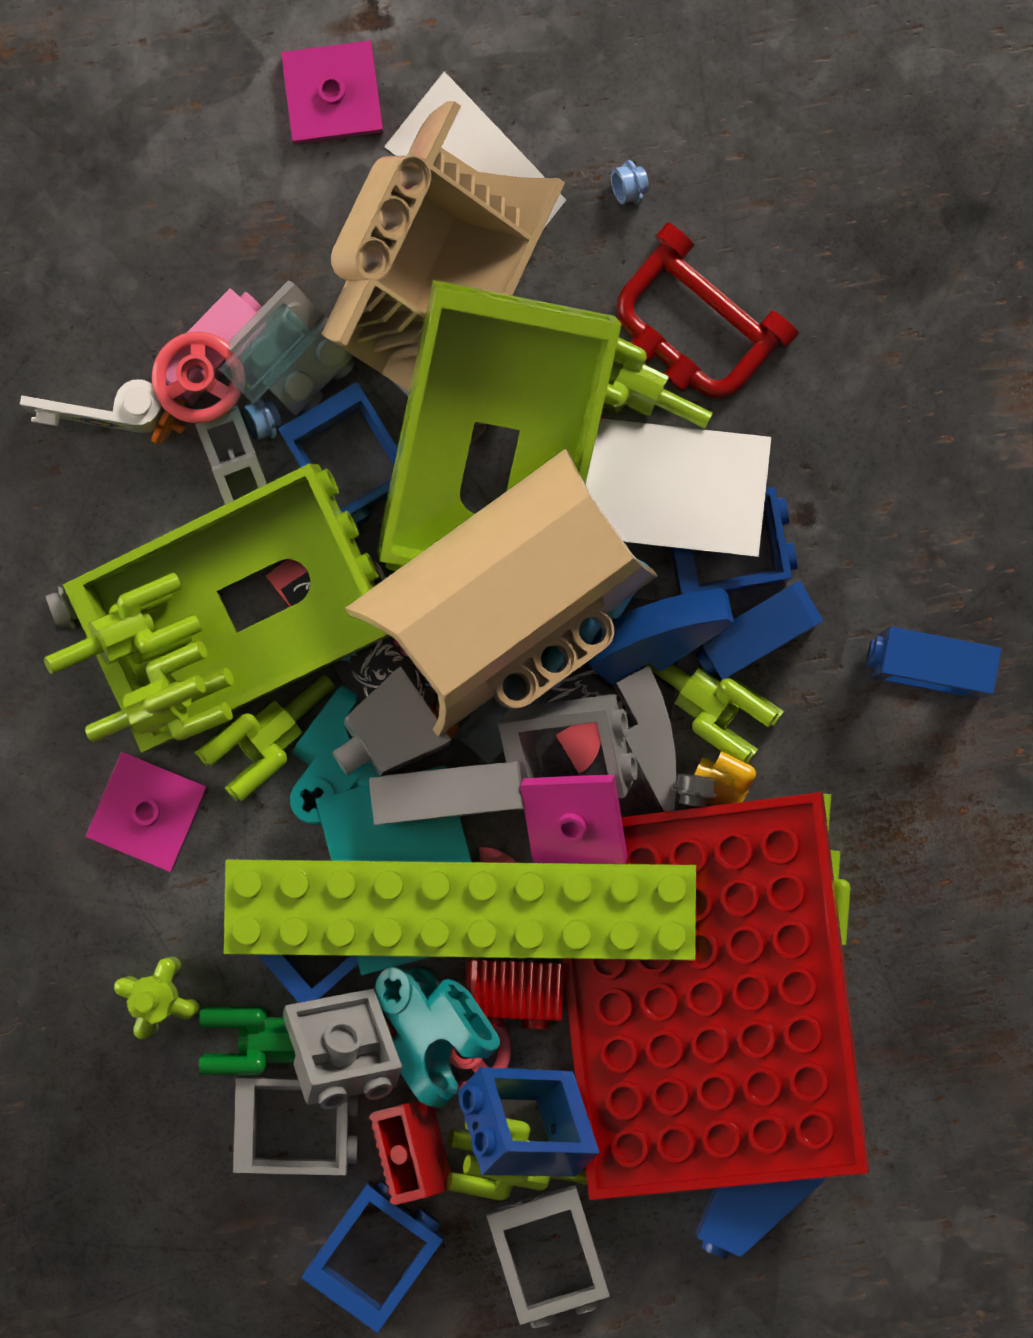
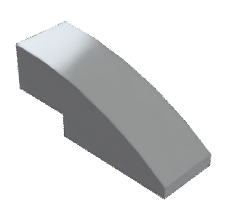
M238 403L229 412L216 420L206 423H195L225 505L268 484Z
M647 666L613 686L634 724V727L628 729V735L625 737L627 751L635 755L638 772L661 813L674 811L676 793L672 792L671 789L676 787L677 784L676 752L671 722L662 693L650 666Z
M518 761L369 778L374 825L441 819L524 808L520 789V764Z

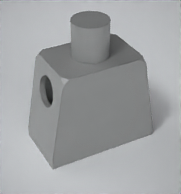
M399 667L345 718L344 725L352 739L334 750L332 755L346 775H349L369 761L379 776H387L444 750L449 746L451 739L446 731L438 737L432 729L437 722V718L404 670Z

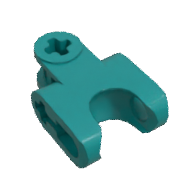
M345 685L336 690L292 751L293 755L309 766L290 794V805L293 813L300 821L308 825H319L322 823L318 809L313 808L309 813L303 810L306 802L302 796L306 791L314 794L319 789L324 792L322 795L324 797L370 785L369 778L380 777L369 761L349 775H346L332 755L334 750L351 740L347 734L344 721L357 706V694Z
M391 967L382 971L377 978L375 993L380 1007L397 1031L392 1040L402 1065L401 1075L421 1103L432 1107H444L457 1093L459 1087L450 1064L454 1047L463 1057L489 1058L500 1045V1039L495 1029L464 986L449 979L439 983L437 976L430 969L417 967L407 971L401 967Z

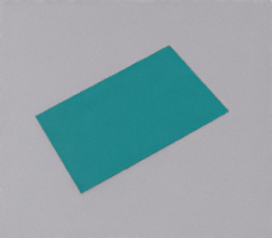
M443 765L424 771L447 769V767ZM370 785L315 799L331 861L471 862L460 816L374 825ZM356 956L361 975L429 958L425 956Z

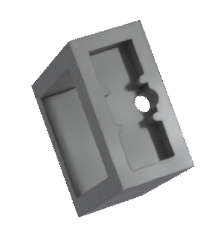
M615 694L508 709L498 723L506 762H519L521 782L523 778L542 777L532 730L597 722L608 775L615 774L618 798H625L638 775L635 755L628 753L625 737L628 735L627 715L624 709H618Z
M240 1075L236 1078L233 1173L346 1175L349 1164H357L358 1136H349L350 1117H358L359 1094L349 1096L344 1104L337 1107L336 1159L256 1157L258 1089H302L296 1076Z
M575 1183L487 1211L486 1217L520 1325L530 1322L531 1328L543 1327L558 1321L557 1313L575 1308L576 1314L591 1312L603 1306L601 1299L610 1297ZM571 1209L594 1285L527 1306L504 1230Z

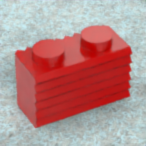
M467 959L465 988L473 996L493 1027H503L504 1018L522 1019L521 1027L549 1029L550 1020H562L565 964Z
M415 1101L371 1113L368 1119L373 1121L371 1128L376 1131L373 1137L378 1140L376 1147L380 1149L378 1156L383 1159L380 1165L385 1168L383 1175L387 1177L385 1184L389 1186L387 1193L392 1196L389 1202L397 1205L446 1192V1180L450 1173V1168L434 1107L425 1105L420 1101Z

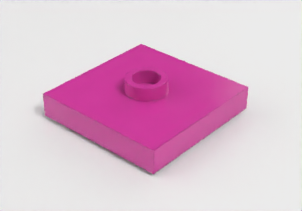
M371 40L281 52L294 145L383 133Z
M121 751L85 837L172 872L208 787Z
M615 774L523 778L520 789L533 863H626L628 856Z

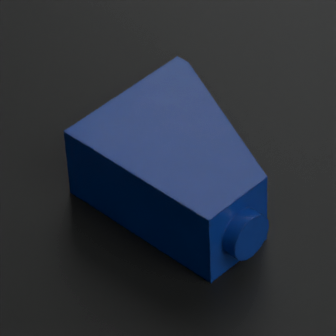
M799 580L733 619L734 624L699 646L701 651L694 655L700 667L706 673L715 675L716 678L722 681L813 630L823 622V619Z
M826 1177L713 1188L694 1232L697 1238L703 1240L701 1248L723 1259H727L729 1252L741 1257L821 1185Z

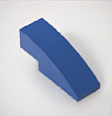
M723 588L691 592L659 600L629 611L617 619H612L614 625L612 642L589 660V666L612 686L648 662L660 672L734 624L728 593ZM600 629L591 645H595L600 641L602 629Z

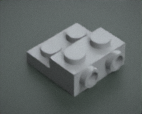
M289 280L228 342L230 344L228 349L242 362V365L284 408L295 416L301 410L307 412L317 406L323 398V393L320 390L332 378L339 380L345 377L355 365L352 354L321 334L328 318Z
M374 988L286 1005L284 1007L282 1016L296 1054L293 1066L307 1105L320 1103L323 1109H332L344 1104L349 1096L363 1093L367 1099L376 1100L385 1097L392 1091L393 1087L397 1086L402 1065Z

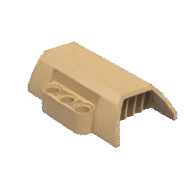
M446 101L427 117L406 156H385L375 162L331 254V265L334 272L340 278L347 281L321 334L408 392L410 391L432 280L512 296L565 184L560 178H526L478 172L441 148L461 107L455 101Z
M565 449L347 606L345 610L349 616L366 621L395 638L437 692L440 705L439 718L432 730L438 737L492 697L505 708H521L536 700L612 642L614 625L607 613L658 576L652 568L645 566L630 552L591 497L572 457ZM584 619L595 620L602 629L601 639L595 645L585 643L579 635V627ZM548 646L558 648L564 656L563 667L557 673L547 671L541 663V654ZM509 674L521 676L526 683V693L518 701L509 699L503 692V682Z

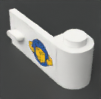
M142 379L126 382L118 390L113 412L22 395L20 405L28 413L36 414V417H32L31 422L58 427L59 419H66L126 431L149 433L155 430L160 417L166 411L158 402L152 384Z

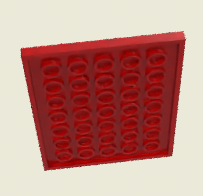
M817 792L621 817L628 856L625 864L696 865L695 960L562 958V964H565L564 982L575 1078L600 1153L585 1167L589 1200L869 1173L870 1168L824 794Z

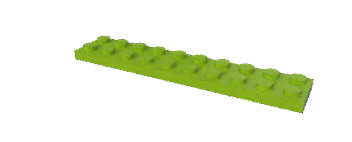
M225 860L224 954L695 960L696 865Z

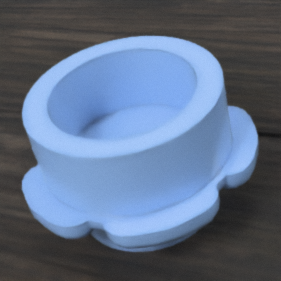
M626 160L625 164L621 167L612 169L611 185L617 201L620 204L634 202L635 205H639L643 200V194L649 190L647 174L643 167H636L631 160Z
M256 396L251 404L242 407L244 421L251 435L257 441L267 436L273 439L277 435L276 427L281 425L280 415L271 400L264 402L259 396Z

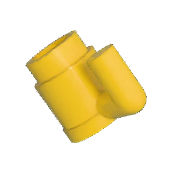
M721 751L716 762L702 757L694 775L715 779L714 792L717 793V797L708 798L707 804L715 806L743 802L755 780L756 771L751 765Z

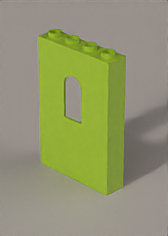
M432 280L376 550L379 562H385L387 569L397 571L475 515V513L465 508L460 499V488L475 422L519 430L506 492L565 449L572 457L586 485L622 325L615 316Z
M309 463L63 584L87 638L91 637L88 627L89 622L109 614L110 608L117 604V600L122 594L173 572L180 581L181 590L172 593V600L147 610L154 622L156 631L191 615H195L200 622L202 631L192 635L191 642L141 664L132 662L128 656L107 665L102 657L96 655L121 710L124 709L123 699L125 694L151 684L146 673V666L149 662L198 640L204 643L207 649V657L172 672L171 676L177 681H184L196 675L203 678L223 668H228L233 675L234 684L192 702L189 706L188 717L223 702L227 703L233 712L390 636L366 621L349 616L345 610L347 606L376 586L374 580L378 579L379 575L369 554L361 555L354 540L355 537L359 536L357 526L347 510L341 512L334 498L335 495L339 494V489L327 468L321 470L318 464ZM285 559L295 560L307 569L310 576V589L302 601L239 632L236 631L218 593L219 590ZM168 725L142 735L137 733L132 726L130 727L141 753L154 750L175 740L171 735Z

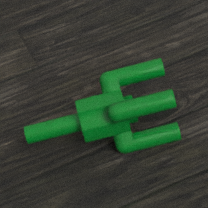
M260 1006L204 1007V1009H200V1028H239V1053H204L199 1058V1075H260L268 1067V1064H294L296 1054L283 1017H269L268 1011Z

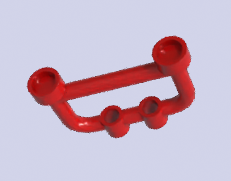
M666 222L655 235L660 245L626 283L617 298L616 313L618 320L623 328L634 337L630 343L642 348L646 352V362L649 363L656 356L668 366L664 374L669 376L668 381L680 391L684 392L690 385L707 397L723 398L730 396L747 382L778 344L788 348L799 335V332L788 320L774 310H771L760 324L683 260L695 245L680 229L670 222ZM663 268L669 271L754 343L752 348L724 379L713 380L708 377L692 360L677 351L660 333L650 325L645 324L635 314L634 305L636 300Z

